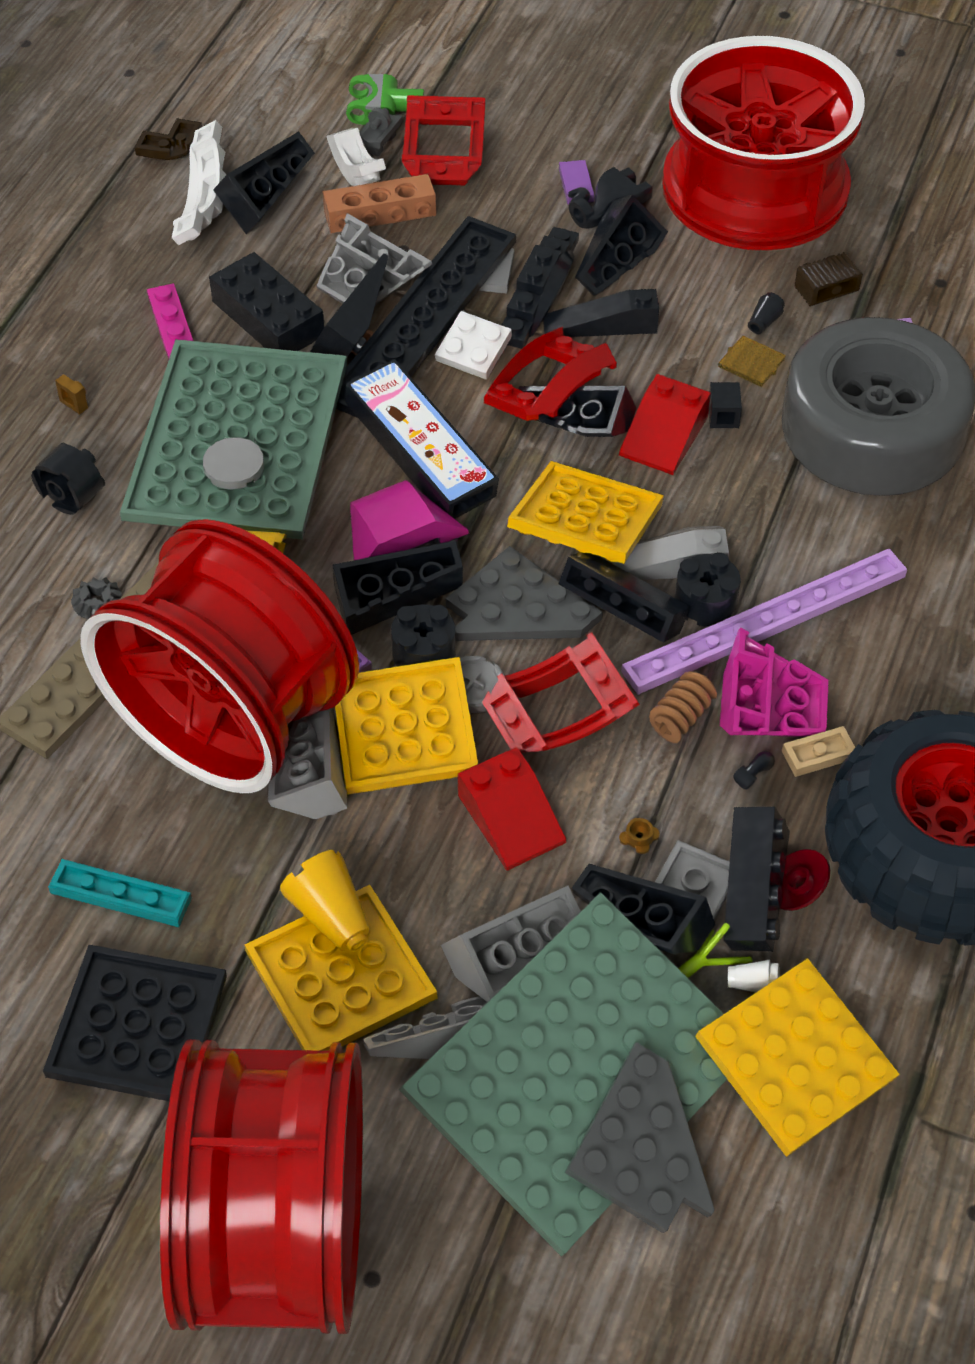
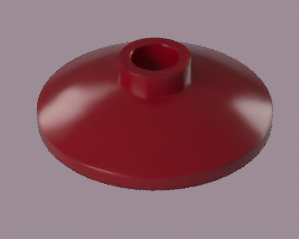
M803 849L786 856L780 909L794 911L805 908L816 901L824 892L829 883L831 870L829 862L820 852Z

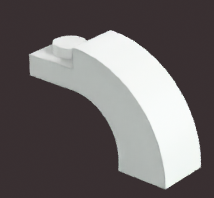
M350 128L326 136L333 157L349 184L357 186L381 180L379 171L386 169L384 159H374L369 155L358 128Z

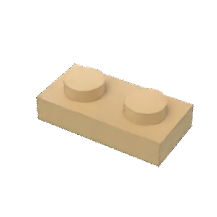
M842 726L784 743L782 753L794 776L797 777L843 763L855 746L845 727Z

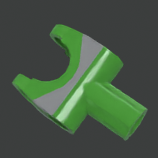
M388 74L357 75L350 80L349 92L358 100H354L347 105L346 115L351 122L366 125L369 121L368 115L374 108H386L390 115H395L396 112H406L407 95L424 96V89L398 88L396 78ZM361 83L366 85L367 88L359 91L353 86ZM361 109L364 114L357 116L351 110Z

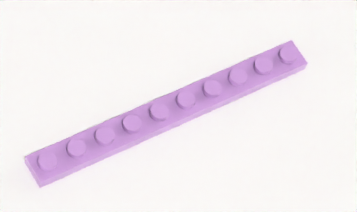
M890 548L626 662L622 664L621 672L637 695L678 678L685 672L696 670L730 655L740 627L749 632V638L756 642L762 641L905 578L907 568Z

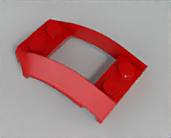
M407 95L402 163L411 177L428 174L432 185L465 186L482 165L485 98ZM420 124L471 126L469 156L418 155Z
M562 326L537 337L523 347L489 386L484 396V403L526 421L539 420L540 414L554 418L557 416L558 409L570 395L588 381L601 375V369L605 367L610 369L617 368V362L607 343L596 347L573 341L571 337L563 336ZM542 356L566 364L551 379L538 397L531 392L521 391L508 384L524 367Z
M592 632L587 634L588 638L573 648L569 646L539 664L504 676L501 673L497 676L498 681L491 693L487 692L482 703L510 749L517 747L521 753L537 752L572 743L599 731L640 705ZM579 672L602 708L570 726L541 735L519 698L559 684Z

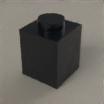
M710 382V428H739L742 411L740 382Z

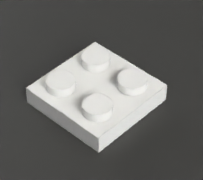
M460 311L435 353L436 361L487 380L510 341L512 330Z

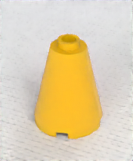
M327 850L319 853L301 864L304 870L296 877L292 872L286 876L280 885V891L283 896L340 950L349 949L350 951H355L368 941L366 936L370 932V928L344 858L339 851L335 853L334 850Z

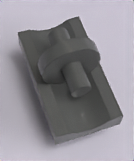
M386 108L372 109L368 115V123L359 132L367 152L375 156H380L383 152L384 144L393 140L396 136V130L403 123L402 115H390Z

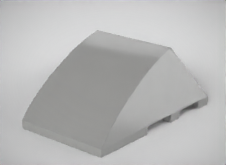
M347 213L344 219L345 226L343 231L336 238L337 245L332 256L328 257L316 286L320 291L343 304L383 253H385L389 257L376 300V306L404 283L431 266L432 261L411 249L408 252L371 232L367 224Z

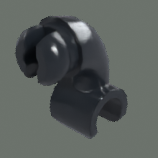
M768 751L758 753L747 767L743 765L734 773L733 778L741 788L749 789L757 780L756 775L758 773L768 771L774 766V756Z

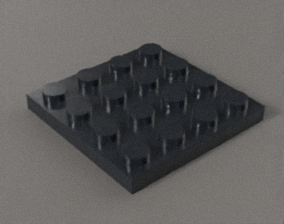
M88 945L43 1069L45 1078L170 1101L174 1073L183 1045L188 1039L200 1040L202 1044L208 1039L226 982V970Z

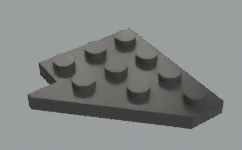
M511 546L506 548L446 598V607L463 619L455 626L456 641L581 638L602 620V611L581 596L559 585V581Z
M636 1042L628 1053L565 1173L656 1230L665 1233L668 1231L682 1202L707 1218L713 1214L715 1209L669 1062Z

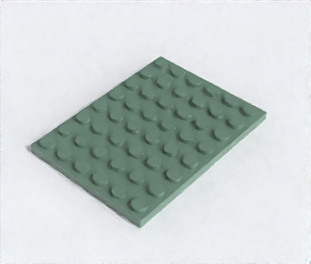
M175 339L120 510L121 521L181 527L190 521L208 519L228 523L247 531L280 532L285 534L286 538L303 540L347 367V357L343 355ZM240 437L257 444L263 453L264 471L257 481L254 482L253 479L247 483V487L241 489L220 488L212 484L211 479L204 474L203 456L207 449L215 442L226 438Z
M599 893L399 1090L560 1256H563L613 1203L567 1175L565 1171L632 1046L637 1042L669 1062L688 1122L727 1080L695 1037L699 1030L722 1016L723 1013L602 893Z

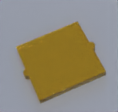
M742 335L733 347H728L727 354L720 360L718 367L762 387L771 375H776L777 368L785 360L786 355Z

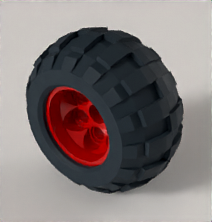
M940 710L914 712L907 721L898 719L893 722L890 720L874 729L865 739L863 747L858 744L840 766L826 806L825 836L832 861H838L839 863L838 874L848 893L854 900L857 899L859 903H867L870 906L871 916L883 925L893 930L901 926L916 932V940L940 944L946 938L955 939L959 945H975V713L959 711L958 715L944 714Z

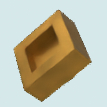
M64 374L55 380L60 402L79 415L88 409L86 390L80 382L73 381Z

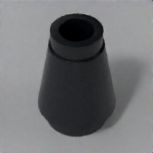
M772 292L761 296L748 322V328L755 334H761L783 314L785 306L783 299Z

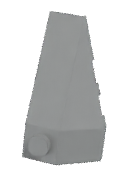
M721 526L683 528L638 542L625 564L608 562L641 580L677 578L680 564L684 559L717 552L729 556L726 530Z
M333 708L318 711L311 716L295 720L289 732L290 743L287 750H285L284 764L268 785L269 804L271 807L313 819L334 815L347 809V791Z

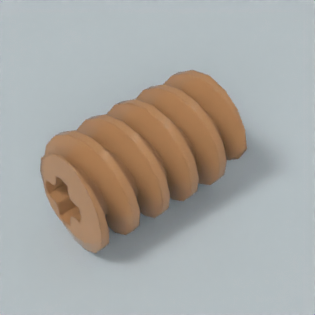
M685 672L679 678V681L672 686V689L665 694V697L657 703V706L650 711L649 718L654 730L666 741L678 743L682 739V734L685 735L689 731V726L694 725L697 718L704 713V709L711 705V699H716L717 692L712 682L698 672Z

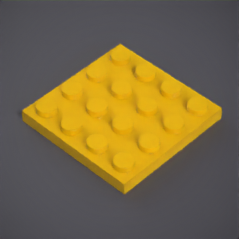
M550 461L510 514L507 527L518 530L525 535L531 534L546 539L550 543L566 545L582 553H591L604 557L611 562L625 564L661 508L664 495Z
M460 657L360 672L354 687L335 706L347 795L458 777V773L478 764Z
M370 884L356 891L370 932L366 936L368 941L355 951H350L349 949L340 950L305 916L245 944V951L302 1050L329 1051L333 1042L341 1043V1046H344L438 999L437 990Z
M808 958L699 1030L695 1035L696 1039L786 1157L900 1075Z

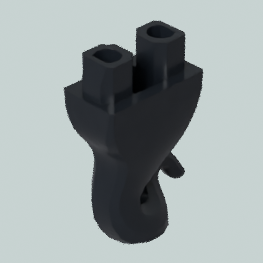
M613 167L604 172L596 186L595 204L593 207L588 203L590 192L586 188L579 187L568 192V197L572 198L569 203V212L579 227L584 229L598 226L614 200L633 195L643 205V203L652 198L653 188L646 181L636 185V175L629 167L622 171Z

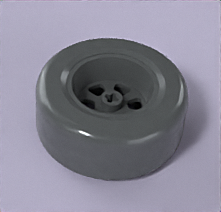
M864 317L841 321L820 330L807 339L798 349L790 364L781 416L784 437L790 450L799 462L812 474L833 486L854 493L874 496L910 493L941 479L955 466L966 444L975 409V380L972 371L961 354L944 338L924 327L903 320L883 317Z

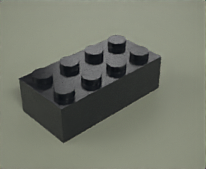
M255 252L209 276L212 302L264 348L300 351L317 341L325 327L323 310Z

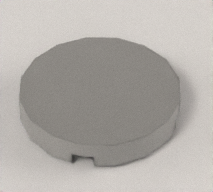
M236 437L217 441L207 449L203 456L204 474L211 479L212 484L220 488L241 489L247 487V483L253 479L254 482L257 481L264 471L263 453L257 444L248 439Z
M464 656L460 658L469 713L485 712L487 710L482 701L488 691L492 692L498 681L497 676L503 672L496 663L493 662L492 664L486 661L484 657Z

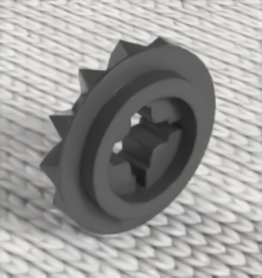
M93 577L91 582L81 581L80 587L73 589L71 603L74 611L79 616L89 619L103 604L119 600L122 594L116 582H109L107 577L102 580H97ZM90 594L101 595L103 602L97 598L91 599Z

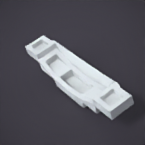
M216 120L195 130L193 142L190 145V174L186 205L182 216L173 221L172 239L178 245L188 240L196 239L200 235L201 230L208 227L212 219L222 212L223 203L213 191L226 176V173L222 170L225 151L219 145L222 126Z

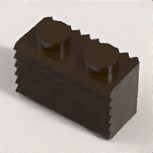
M843 252L837 256L830 255L822 261L819 259L812 264L805 263L799 266L796 272L795 289L800 292L809 306H813L859 291L863 274L850 257Z

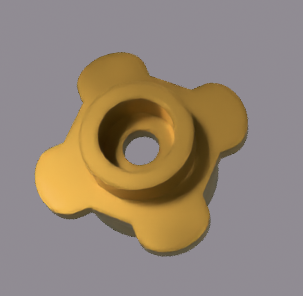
M634 818L628 823L626 831L620 833L619 841L623 845L632 846L639 854H646L649 852L650 844L654 840H658L660 833L648 820Z

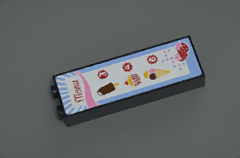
M395 359L377 366L374 370L360 377L353 378L346 384L345 403L422 494L454 519L497 496L499 478Z

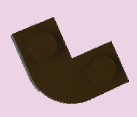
M177 118L169 134L143 130L134 147L135 154L160 160H174L184 157L190 153L189 149L193 142L195 130L202 127V122Z

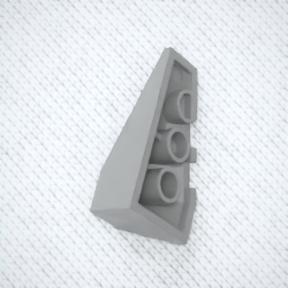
M565 886L442 944L441 947L455 977L485 1001L489 1002L581 911L569 886Z
M480 996L459 1001L451 1005L452 1012L445 1015H436L434 1012L423 1015L419 1025L414 1027L411 1024H400L363 1038L364 1046L370 1056L430 1059L488 1002Z

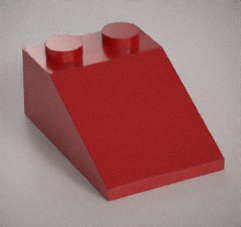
M656 374L642 398L620 448L619 456L674 475L708 418L711 392Z
M517 747L458 773V797L507 871L566 843V837L534 771Z

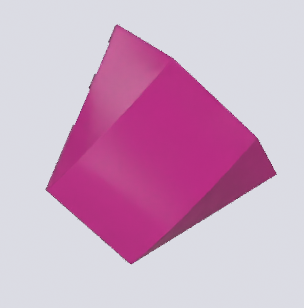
M406 480L350 502L354 560L409 550L438 538L439 543H446L469 534L466 527Z
M740 627L723 674L719 726L730 735L808 737L825 732L827 728L829 680L795 659L791 661L784 659L774 653L773 646L768 643L765 646L748 637V631Z

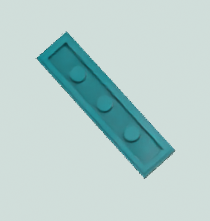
M61 859L48 886L51 894L175 927H180L192 899L191 893L65 859Z

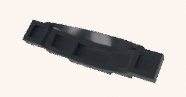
M553 227L548 236L544 235L540 245L534 246L516 280V290L507 305V314L502 323V326L512 330V337L507 344L508 346L520 349L525 347L529 337L534 335L548 313L571 270L575 257L573 251L579 241V233Z

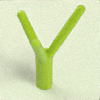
M724 923L715 935L712 929L697 953L678 967V969L689 978L703 966L752 963L753 959L750 956L706 958L730 928L728 923Z

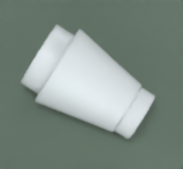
M770 959L728 966L729 988L758 992L780 977L779 963H771Z

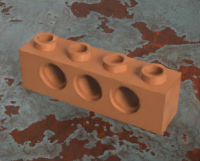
M428 174L322 191L324 214L330 233L343 231L345 226L344 219L347 213L364 222L369 227L436 216V194Z

